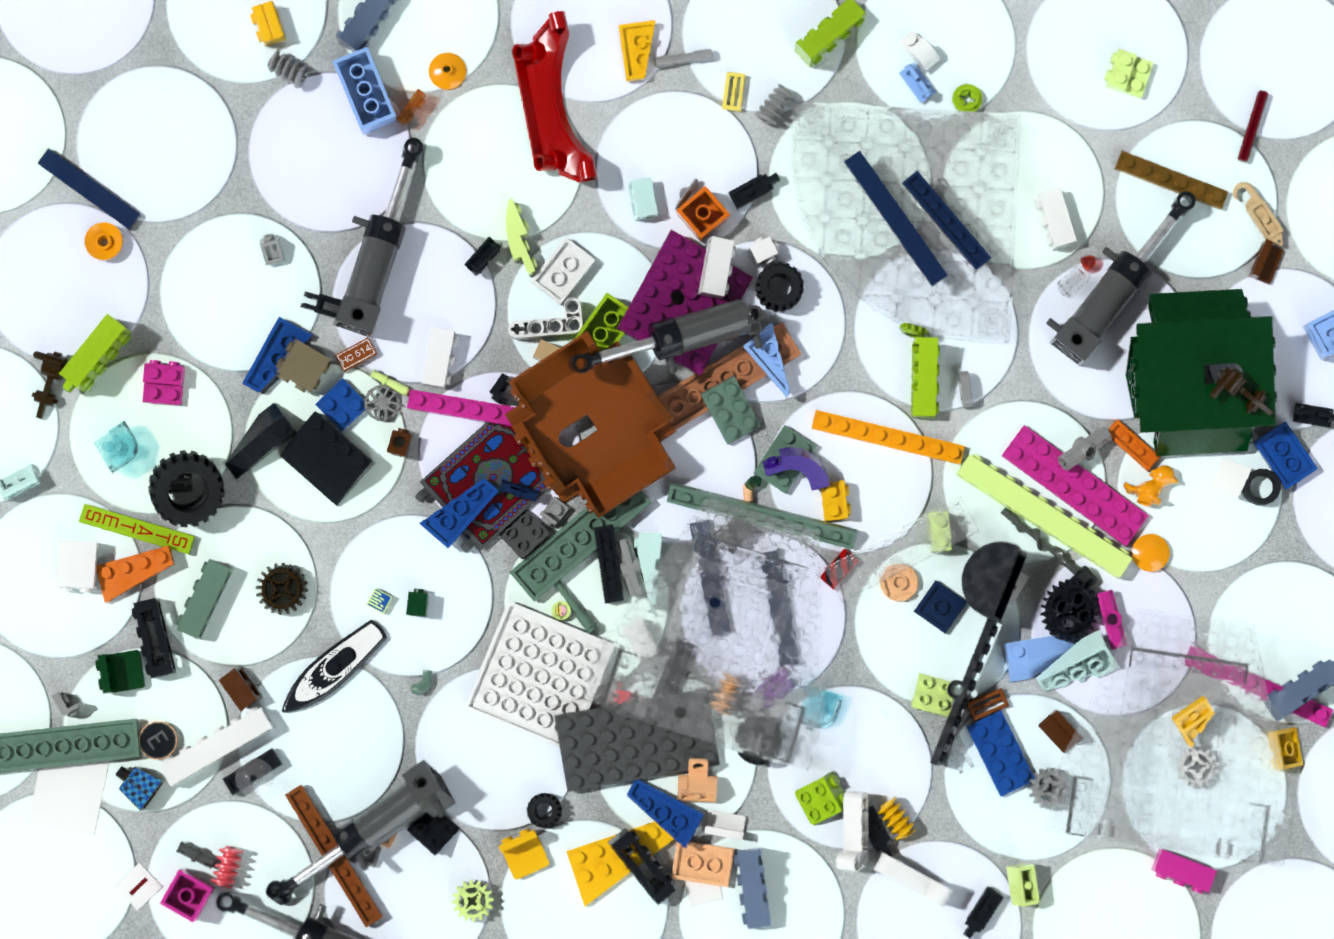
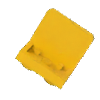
M530 828L519 832L520 836L514 839L512 836L501 840L502 844L498 846L501 853L503 852L513 878L516 880L549 865V860L535 829L532 831Z

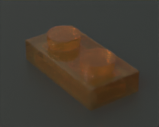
M417 89L396 118L398 124L404 127L413 121L415 111L421 109L426 102V96L423 91Z

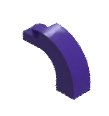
M796 447L779 449L780 456H772L763 461L766 476L785 470H797L807 477L812 491L830 486L823 463L816 455L805 449Z

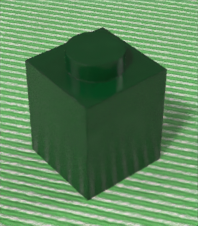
M414 589L413 592H408L406 615L427 617L429 594L425 593L424 589Z

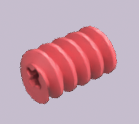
M225 845V848H219L223 856H217L221 863L215 864L219 871H213L217 878L211 879V882L219 886L233 888L229 885L236 883L232 876L238 875L233 869L240 868L236 861L242 860V857L238 854L244 853V850Z

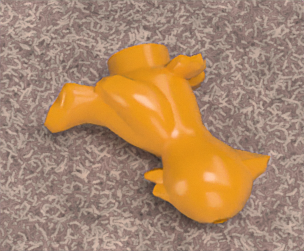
M1162 465L1151 470L1152 473L1149 476L1153 477V479L1140 485L1133 486L1127 482L1123 483L1126 493L1137 496V503L1143 506L1151 507L1152 503L1159 505L1161 499L1158 497L1162 488L1168 484L1178 483V479L1175 477L1174 471L1170 466Z

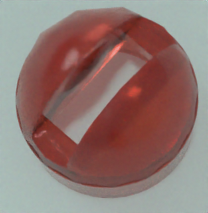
M1085 256L1080 259L1081 266L1085 271L1094 270L1096 267L1095 256Z

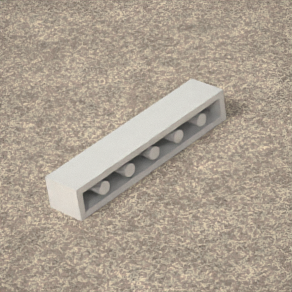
M256 706L247 711V716L243 718L238 716L231 720L230 726L226 728L221 726L214 730V735L207 738V736L198 739L196 741L197 745L192 748L188 745L179 751L180 754L173 757L171 755L162 760L164 764L159 767L170 787L177 785L275 728L265 709L262 707L258 709Z

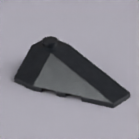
M275 403L271 404L257 416L225 463L236 480L297 433Z

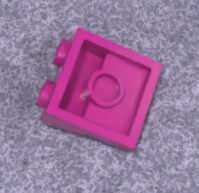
M150 360L149 363H144L142 402L182 406L185 367L180 366V362L169 361L168 365L161 364L159 360Z

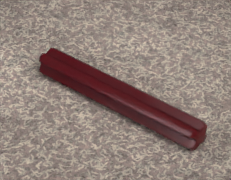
M1259 90L1237 158L1240 162L1246 163L1249 159L1267 101V91Z

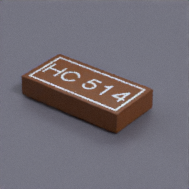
M369 337L339 352L335 357L345 373L378 354Z

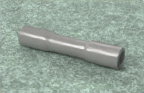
M711 48L678 55L655 57L657 68L688 62L713 60Z

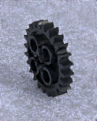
M1065 579V583L1058 582L1059 587L1052 585L1053 592L1047 591L1049 598H1043L1046 605H1041V607L1045 611L1040 613V615L1045 617L1042 623L1047 624L1045 629L1050 631V635L1055 636L1059 640L1074 642L1076 638L1081 640L1082 634L1088 635V628L1094 629L1091 624L1092 622L1097 623L1094 616H1098L1099 613L1095 612V609H1098L1100 605L1095 604L1099 598L1094 597L1096 592L1090 590V585L1076 579H1072V581Z

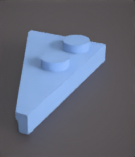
M770 323L759 333L763 345L762 348H755L753 338L743 348L787 398L790 395L789 386L774 327Z

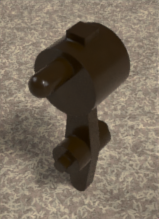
M39 351L33 353L34 358L43 361L41 375L47 376L43 391L37 390L31 395V397H34V401L39 403L36 415L38 419L43 418L47 405L53 407L54 404H58L56 395L50 393L54 379L62 380L63 377L59 373L68 363V358L63 357V353L54 351V353L48 352L47 354Z
M1226 367L1224 371H1219L1216 375L1219 378L1215 381L1217 385L1210 392L1211 398H1216L1222 390H1225L1233 397L1239 392L1249 400L1245 405L1247 413L1250 414L1251 411L1255 413L1260 408L1267 415H1272L1273 411L1263 404L1267 398L1264 395L1266 393L1264 390H1261V392L1257 390L1254 395L1250 394L1243 388L1247 382L1242 377L1244 374L1235 367L1233 370Z

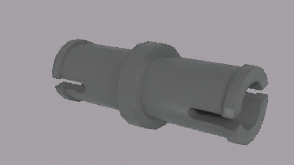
M183 841L180 842L176 850L177 853L192 859V862L195 863L196 861L210 869L216 860V857L202 852L201 848L198 847L196 849Z

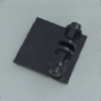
M425 813L406 830L435 856L460 828L446 816L439 817L438 815L433 818L428 813Z

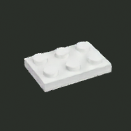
M565 237L530 282L561 306L596 260Z

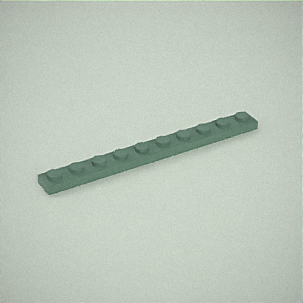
M671 482L667 498L669 503L852 550L858 532L857 529L674 482Z

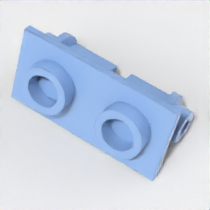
M915 62L908 64L904 67V70L899 72L920 103L936 93Z

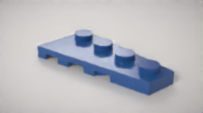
M278 317L242 384L260 393L277 374L275 366L278 360L286 355L287 351L285 349L288 343L297 339L305 344L312 337V334Z
M484 478L419 524L449 549L499 490Z
M635 780L627 793V797L684 849L687 848L704 817L703 813L640 780Z

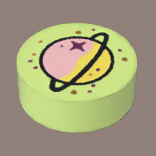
M558 601L552 606V615L557 620H566L571 614L570 606L564 601Z

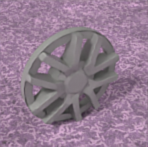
M378 385L371 388L365 395L364 407L371 418L377 421H386L398 413L400 400L397 392L391 387ZM379 388H384L386 390L382 394ZM374 390L377 391L378 397L373 394ZM388 391L393 393L389 398L386 396ZM369 395L374 399L373 401H368ZM395 396L396 402L390 401ZM374 403L375 407L369 409L368 404ZM390 404L396 405V409L390 408ZM377 409V416H374L371 411ZM387 410L393 412V414L387 417ZM380 411H384V418H380Z

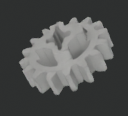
M1047 767L1046 771L1040 768V774L1033 773L1035 779H1029L1032 786L1027 787V789L1032 790L1029 797L1035 798L1033 800L1034 804L1039 803V808H1044L1046 805L1047 810H1051L1052 806L1056 809L1059 808L1058 803L1065 804L1063 798H1069L1066 791L1070 790V788L1066 787L1069 780L1063 779L1064 773L1058 774L1059 769L1052 771L1051 767ZM1049 775L1055 777L1057 781H1053ZM1049 785H1054L1049 789V792L1045 791L1047 788H1049ZM1040 796H1046V799L1049 800V802L1043 800Z

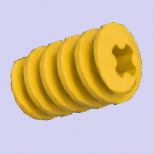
M895 796L880 806L881 809L878 814L885 813L882 820L890 821L886 827H894L891 834L898 833V836L895 838L897 841L904 839L917 829H912L914 826L913 822L907 823L910 819L909 816L903 817L906 812L905 809L898 810L901 803L894 804L897 799Z

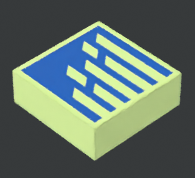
M375 588L366 605L384 614L393 597Z

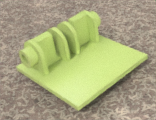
M919 673L914 698L911 702L912 708L948 717L953 698L947 692L950 681Z

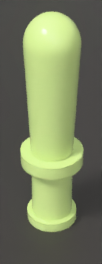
M376 369L373 370L370 378L382 382L381 385H387L404 396L410 394L409 387L389 378V375L385 376L377 372Z

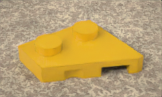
M1202 696L1171 717L1190 748L1195 744L1193 740L1199 732L1202 733L1206 723L1214 715V711L1207 699Z

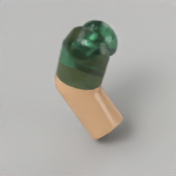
M751 476L744 483V501L753 502V490L762 484V479L759 476Z

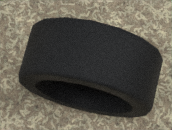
M1257 469L1250 472L1242 492L1250 503L1264 506L1273 502L1279 496L1281 483L1273 471ZM1264 476L1271 481L1272 492L1268 497L1258 498L1252 494L1250 484L1255 477Z

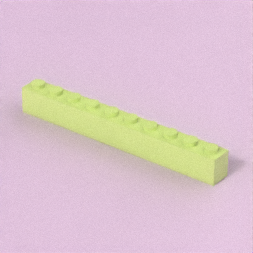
M969 454L956 473L957 477L1113 577L1121 578L1133 559L1129 556L1130 553L1123 548H1115L1112 546L1113 542L1105 537L1101 539L1096 535L1097 532L1090 527L1084 528L1075 517L1071 516L1069 518L1064 515L1065 511L1057 506L1051 507L1047 504L1048 500L1042 496H1034L1031 494L1032 490L1024 485L1020 487L1011 476L1000 474V470L991 464L987 466L978 455L973 454L972 456Z

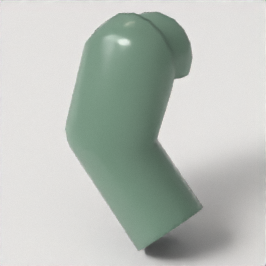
M423 670L422 681L411 686L412 694L417 696L423 695L431 688L432 671Z

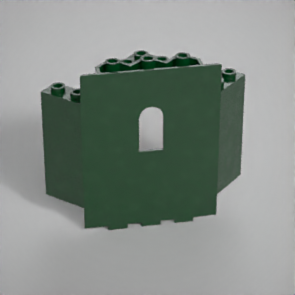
M1242 289L1150 294L1148 309L1151 323L1136 324L1137 336L1130 339L1125 376L1133 417L1140 419L1141 433L1154 432L1153 445L1156 456L1248 451L1249 443H1252L1251 432L1255 430V427L1276 426L1275 403L1277 402V393L1274 383L1276 365L1274 364L1273 348H1275L1272 316L1251 317V312L1247 311L1248 299L1247 296H1244ZM1232 363L1239 365L1244 374L1242 377L1247 381L1243 388L1252 395L1257 390L1259 392L1264 390L1266 392L1264 395L1267 398L1263 404L1273 411L1272 415H1267L1260 408L1255 413L1252 411L1250 414L1247 413L1245 405L1249 400L1239 392L1233 397L1225 390H1222L1216 398H1211L1210 392L1217 384H1205L1204 365Z

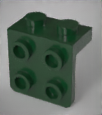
M139 650L97 655L98 660L95 661L97 671H100L101 679H98V685L103 694L145 687L141 652Z

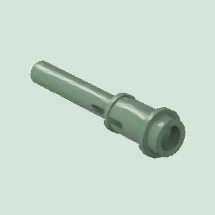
M559 580L554 586L575 612V617L585 629L584 632L591 634L598 628L597 622H593L586 610L581 609Z

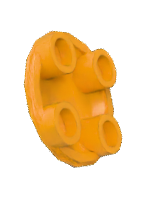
M1146 534L1139 537L1133 544L1131 558H1133L1132 561L1136 566L1148 572H1155L1163 568L1170 556L1169 546L1166 541L1155 534Z

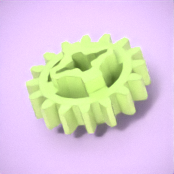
M471 879L469 885L465 881L462 882L463 888L457 886L456 889L459 892L452 894L456 897V900L451 901V903L457 906L453 911L459 910L458 917L460 918L464 915L465 921L472 918V922H475L476 917L483 920L482 914L488 916L487 908H493L489 904V902L494 901V898L489 897L492 890L486 891L488 885L480 886V880L474 884L473 879ZM477 888L478 890L470 893L466 889ZM479 894V896L476 899L477 905L472 904L467 908V905L470 901L468 897L470 896L471 898H473L474 896ZM483 894L486 899L485 906L481 903V896ZM460 896L464 898L463 907L460 905ZM470 909H476L477 911H479V913L470 914L467 912Z

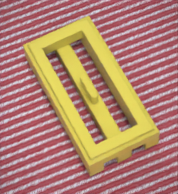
M727 72L722 110L741 112L746 74ZM731 76L734 77L730 105H726ZM739 77L741 78L738 106H734L737 79Z

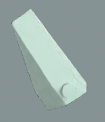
M639 533V537H635L634 548H637L650 610L655 612L662 533Z

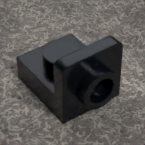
M503 373L490 390V394L493 395L491 399L498 404L502 402L506 404L508 402V399L500 395V392L504 393L510 384L508 382L509 377Z

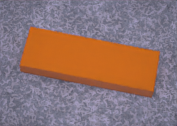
M1116 419L1108 428L1112 441L1147 472L1159 460L1160 456H1156L1155 451L1120 420Z

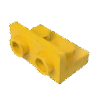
M844 480L829 482L830 486L821 488L824 521L846 520L848 515H851V505L846 501V496H849V486L845 484Z

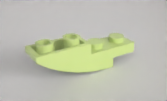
M510 199L506 212V231L509 247L514 262L522 260L530 277L536 274L535 268H538L534 257L530 258L527 251H530L527 241H522L523 238L528 237L527 231L530 229L526 220H521L519 214L522 211L518 202L514 204L513 199Z

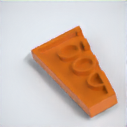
M164 546L97 565L96 570L104 602L112 601L117 596L126 593L131 588L140 585L145 580L175 565L171 547Z

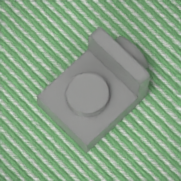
M267 234L260 239V247L266 265L284 261L279 235Z
M554 496L546 508L541 511V520L549 527L552 524L556 527L570 508Z
M57 692L52 695L63 716L69 715L73 717L80 713L79 709L83 707L82 703H77L70 707L71 701L66 694L63 695L62 692Z

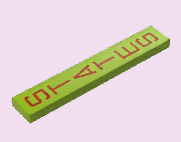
M84 504L79 522L161 547L170 546L171 550L188 555L191 553L195 536Z

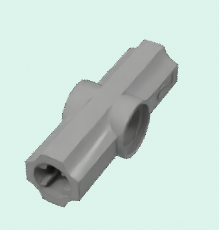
M1101 427L1086 438H1077L1072 448L1058 457V463L1067 471L1084 459L1087 461L1092 460L1096 456L1098 449L1112 440L1108 429Z
M627 538L617 541L619 565L623 578L626 579L631 598L646 594L641 576V567L638 557L635 556L631 539Z

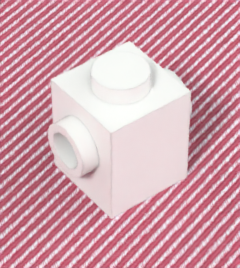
M762 236L754 241L755 244L749 246V252L757 266L763 263L768 265L776 261L777 251L780 250L775 240L772 241L770 236L767 238Z

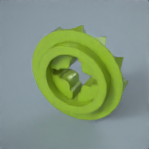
M972 84L960 85L955 89L952 96V103L955 109L966 114L977 111L983 100L981 91ZM970 92V99L972 100V102H968V104L964 106L965 103L962 97H966V95H968V93Z
M902 323L899 327V330L909 337H929L930 332L921 326Z

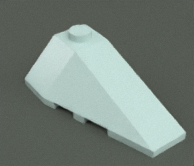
M1100 630L1078 641L1036 677V680L1045 692L1067 686L1072 681L1084 682L1085 678L1096 676V678L1103 677L1119 669L1120 666Z

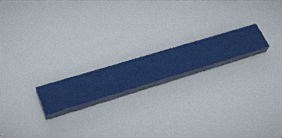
M861 151L845 160L844 164L932 287L946 278L948 275Z

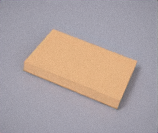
M677 842L671 878L729 888L735 849L690 842L687 848L684 849Z

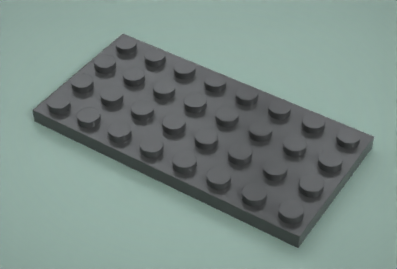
M707 688L554 715L567 792L688 771L689 759H707L708 767L720 765ZM697 763V764H694L693 766H695V767H702V766H704V765Z

